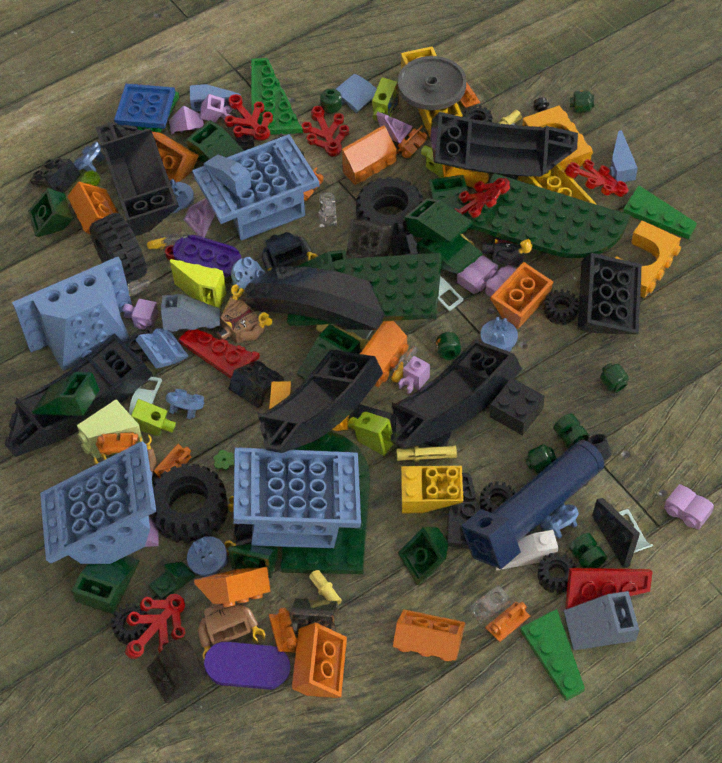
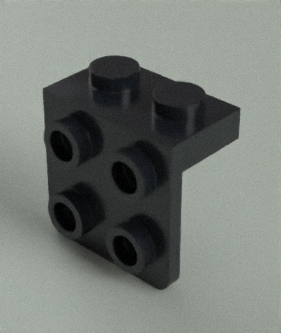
M70 158L48 159L40 170L33 173L30 182L32 184L46 183L49 189L64 193L81 174Z
M412 234L390 242L393 256L418 254L417 244Z
M254 361L234 370L228 389L259 408L263 404L267 390L271 389L272 382H284V377L277 371L265 366L263 362Z

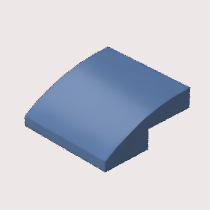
M353 74L336 88L342 95V105L346 103L356 114L372 101L377 90L371 83L356 74Z
M163 328L155 329L152 334H141L136 338V341L155 368L169 366L188 357V354L172 332L163 330Z

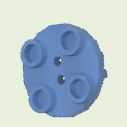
M97 141L91 147L89 145L86 146L81 152L83 154L81 158L79 157L73 162L78 171L84 169L89 174L95 173L97 169L92 165V160L95 158L99 162L104 161L105 156L100 152L102 146Z
M171 179L170 184L179 205L172 213H177L194 202V192L186 183L175 182L174 179Z
M250 257L239 259L234 263L231 270L232 285H238V290L240 288L245 290L251 281L264 274L265 271Z
M496 317L495 320L487 322L482 327L480 333L482 342L506 351H511L518 340V332L515 326L507 321L506 318L502 320Z
M176 389L175 392L168 393L165 398L170 403L169 413L174 414V412H177L178 407L188 410L187 419L190 420L195 417L196 410L204 407L203 396L187 394V391L183 389Z
M563 503L540 523L541 529L544 531L553 530L555 537L560 539L562 537L560 529L571 525L572 527L577 526L576 518L579 515L577 507Z
M215 537L198 539L191 545L187 554L189 567L200 577L216 574L228 563L226 546L220 539Z

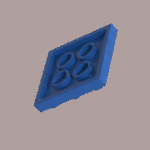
M125 84L114 122L118 125L165 129L175 96V87Z

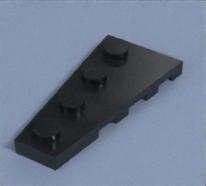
M462 473L463 503L448 506L447 542L448 547L469 549L461 525L477 513L479 507H477L475 500L476 494L471 474Z

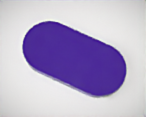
M188 235L184 239L182 237L173 246L175 260L222 270L224 277L231 276L234 263L242 259L235 247L198 235Z
M220 642L213 645L206 653L204 670L211 680L219 685L270 690L279 687L288 679L290 661L284 652H278L277 647Z

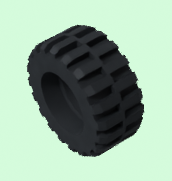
M386 177V179L378 178L375 182L371 181L367 184V187L364 186L360 190L361 192L358 194L356 201V221L359 230L363 234L365 233L368 239L372 238L376 243L383 242V244L388 245L392 241L410 235L404 217L424 201L421 192L418 191L415 185H411V182L403 181L398 177L396 179ZM387 206L398 207L403 210L395 215H384L377 212L378 209Z
M113 213L90 225L91 238L102 263L119 257L127 284L146 275L147 265L142 250L132 229L121 214Z
M181 464V467L176 468L174 466L170 468L169 472L164 471L160 475L161 478H157L154 481L153 493L156 512L151 515L159 532H162L163 536L166 538L172 537V541L175 542L183 540L184 543L190 544L191 541L213 536V531H219L221 528L220 523L223 524L227 518L228 500L222 479H219L216 472H210V468L206 466L201 468L199 464H192V466ZM185 494H199L207 499L200 509L192 513H178L171 509L173 502Z

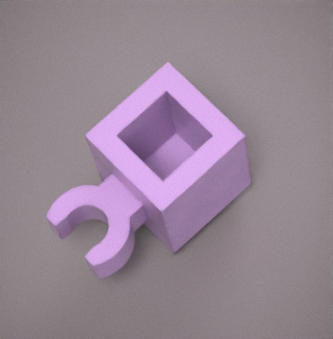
M208 94L201 104L200 118L216 123L220 116L225 120V117L229 116L227 113H231L233 109L230 106L224 107L223 98Z
M143 299L138 300L136 307L124 304L122 309L125 312L124 317L132 318L134 327L141 330L151 325L153 328L159 314L157 302Z
M413 356L403 368V379L399 381V389L407 385L408 394L413 391V387L420 390L430 378V364Z

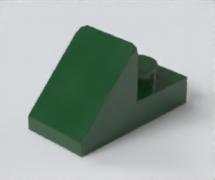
M183 562L164 564L165 573L150 583L149 587L160 600H165L169 595L174 594L195 578V575Z

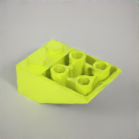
M170 260L176 286L193 299L217 308L221 307L227 294L222 270L204 267L199 264H190L181 260Z

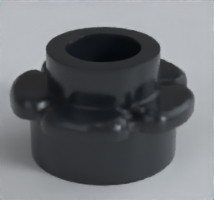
M544 97L538 98L533 102V108L537 112L547 110L549 102Z

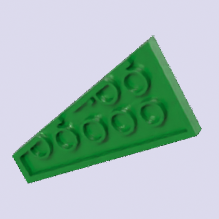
M268 58L251 59V116L254 111V104L262 102L264 104V111L260 113L257 123L259 125L262 124L263 113L271 112L273 114V121L268 125L270 135L303 133V128L299 124L297 116L294 114L292 106L284 90L281 88Z

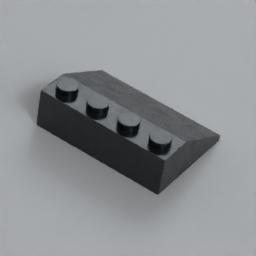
M590 253L581 260L578 330L606 334H639L642 264Z

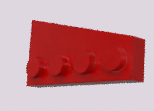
M198 329L187 330L179 338L181 345L230 379L235 369L257 361L260 358L258 352H250L240 345L234 346L224 339L213 338L211 334Z
M569 568L565 608L567 610L607 594L629 591V595L634 596L650 592L653 572L650 569Z

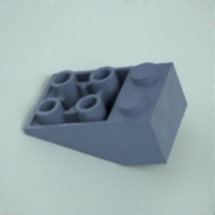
M183 294L162 295L161 314L163 330L174 332L186 328L188 330H195L198 327L215 328L220 326V308Z
M629 591L607 594L564 610L573 651L631 642L637 639L639 627Z

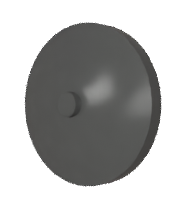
M439 56L421 57L409 62L402 68L398 76V90L402 98L414 107L424 110L444 109L454 105L463 97L466 90V75L463 69L450 59Z

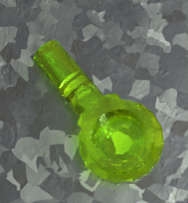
M90 170L84 174L81 181L97 186L100 183V176L95 171Z

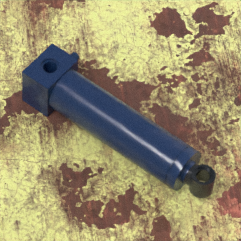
M595 434L587 441H577L492 513L480 509L463 523L461 528L472 557L502 569L519 555L521 551L518 542L603 470L604 460L610 458L612 454L606 435Z

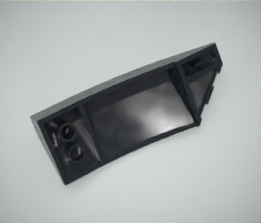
M439 112L432 119L431 124L434 163L484 173L541 177L577 150L578 133L549 126L534 127L492 123Z
M113 122L95 127L129 227L132 229L134 236L150 232L179 207L152 131L150 129L141 131L137 127L129 125L121 127Z
M275 266L251 281L240 297L254 312H279L301 315L345 326L347 329L377 331L385 316L369 281L319 268Z
M114 333L87 358L59 378L19 399L16 397L15 413H12L9 424V437H6L4 444L17 457L59 442L79 431L78 424L114 400L121 404L151 378L153 373ZM74 372L93 373L100 391L83 416L32 413L49 386Z
M475 339L438 377L409 397L397 403L392 402L393 415H391V427L393 434L391 435V442L407 449L439 438L473 418L498 396L511 378L514 379L522 371V367L515 354Z
M330 349L310 376L295 391L273 408L264 413H257L265 449L284 453L317 440L340 424L363 401L382 376L383 371L376 357Z

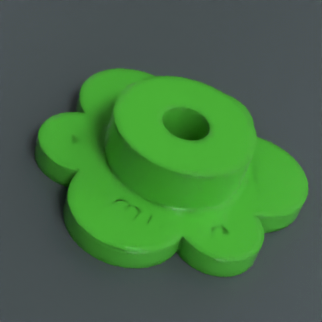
M226 450L219 451L218 455H215L213 458L215 468L228 470L229 466H234V454Z

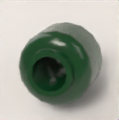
M325 89L320 94V106L324 112L333 114L341 109L342 95L337 89Z
M589 90L575 91L573 97H570V108L573 107L575 113L590 112L594 108V94H591Z
M444 332L437 337L436 350L439 357L452 360L460 354L461 344L457 334Z
M609 363L602 368L603 372L600 375V379L608 391H615L617 393L628 385L629 377L620 364L612 365V363Z
M542 444L528 451L526 464L530 470L533 469L536 473H540L557 459L556 454L551 446L548 447Z

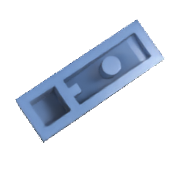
M207 84L190 86L191 108L195 112L201 111V104L208 94L223 98L224 107L230 106L229 97L231 95L238 94L241 96L240 93Z
M621 130L618 131L609 174L616 181L627 182L636 180L638 168Z
M216 155L204 163V166L236 196L251 187L250 173L239 162Z

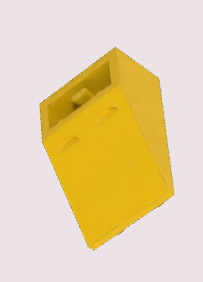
M401 466L402 514L425 513L463 503L462 466Z

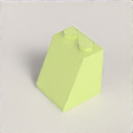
M114 400L77 425L79 430L77 435L83 443L81 444L82 449L86 454L90 453L96 458H101L95 444L97 437L101 436V434L116 433V440H119L120 433L134 432V434H138V442L136 444L140 442V437H142L139 424L117 400Z

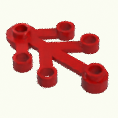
M238 94L231 95L229 97L230 107L238 110L243 118H236L231 115L226 116L225 125L232 127L237 124L253 128L248 129L242 126H235L233 128L235 137L250 135L254 136L258 141L267 140L270 137L268 125L273 121V114L271 112L263 113V121L259 125L257 122L260 113L264 111V104L256 102L251 116L243 106L242 97Z
M315 106L311 110V118L314 121H318L321 130L312 127L310 122H303L301 125L303 132L310 133L307 135V143L325 148L329 156L336 157L342 151L341 142L345 136L349 135V126H340V124L344 123V115L337 113L334 115V122L328 128L324 119V110L321 106ZM339 127V134L334 140L332 136ZM317 136L325 138L327 142L317 139Z
M585 159L582 164L583 168L589 172L581 170L580 166L574 162L568 164L564 170V173L571 178H576L578 175L588 178L585 186L589 189L603 186L601 192L608 196L614 193L619 197H623L629 191L626 183L616 181L609 174L610 169L601 165L597 172L593 168L594 163L589 159Z
M499 178L494 183L484 184L483 181L476 182L473 187L477 193L469 194L468 191H463L459 194V199L462 203L471 202L459 210L457 208H454V210L462 215L469 211L472 218L478 217L484 204L488 208L493 207L497 202L498 196L510 189L509 180L507 178Z
M171 594L165 600H153L150 597H145L140 602V608L143 611H149L150 609H164V611L160 615H140L138 612H131L127 616L126 621L130 626L151 624L138 640H133L126 646L125 653L130 659H137L143 654L144 645L157 630L159 633V653L167 655L171 652L172 644L168 641L166 621L170 616L173 625L171 630L172 638L179 640L185 635V629L181 626L180 613L185 608V601L180 595ZM144 601H147L150 607H146ZM172 602H177L178 607H175ZM131 616L136 617L137 621L133 622ZM175 630H179L180 633H181V636H178V635L175 633ZM133 645L138 646V652L133 649ZM162 645H166L168 647V651H165L162 648Z

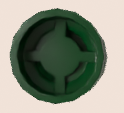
M572 413L561 417L553 426L554 431L563 439L562 441L568 449L577 441H587L590 438L589 433L583 426H580L581 423Z
M590 533L580 535L569 545V550L576 559H579V564L582 568H599L607 560L608 556L600 546H597L596 540Z

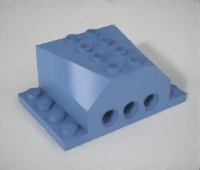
M290 134L227 157L239 162L250 173L251 187L238 196L205 166L192 170L193 177L220 224L233 220L241 241L304 217L303 192L320 186L318 178Z
M119 257L12 302L30 352L48 345L62 371L79 364L114 333L123 342L130 339L120 316V313L124 312L122 311L124 304L132 305L122 262Z
M143 441L40 493L46 561L53 563L69 555L80 564H111L145 547L150 532L148 515L156 512L147 445Z
M235 448L233 524H253L251 545L334 548L339 527L360 528L358 453L289 450L284 453H278L266 449Z

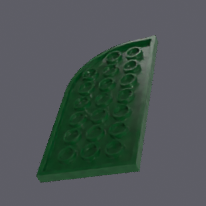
M494 173L489 183H494L499 178H507L510 182V189L498 196L497 202L493 207L488 208L484 204L481 214L476 218L471 217L470 220L473 221V224L469 229L517 244L529 239L532 249L559 257L577 259L585 258L590 253L601 254L612 248L624 234L631 215Z
M441 253L343 259L328 263L319 268L369 281L385 314L382 321L437 318L442 262ZM288 314L287 318L288 326L334 324L295 314Z
M329 431L317 440L294 448V450L358 453L360 528L339 527L334 548L283 546L282 573H311L319 570L322 574H364L370 497L369 467L363 453L352 441L338 433Z

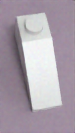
M554 531L538 532L523 537L518 542L521 553L502 569L540 563L545 555L549 557V553H553L556 556L558 545Z

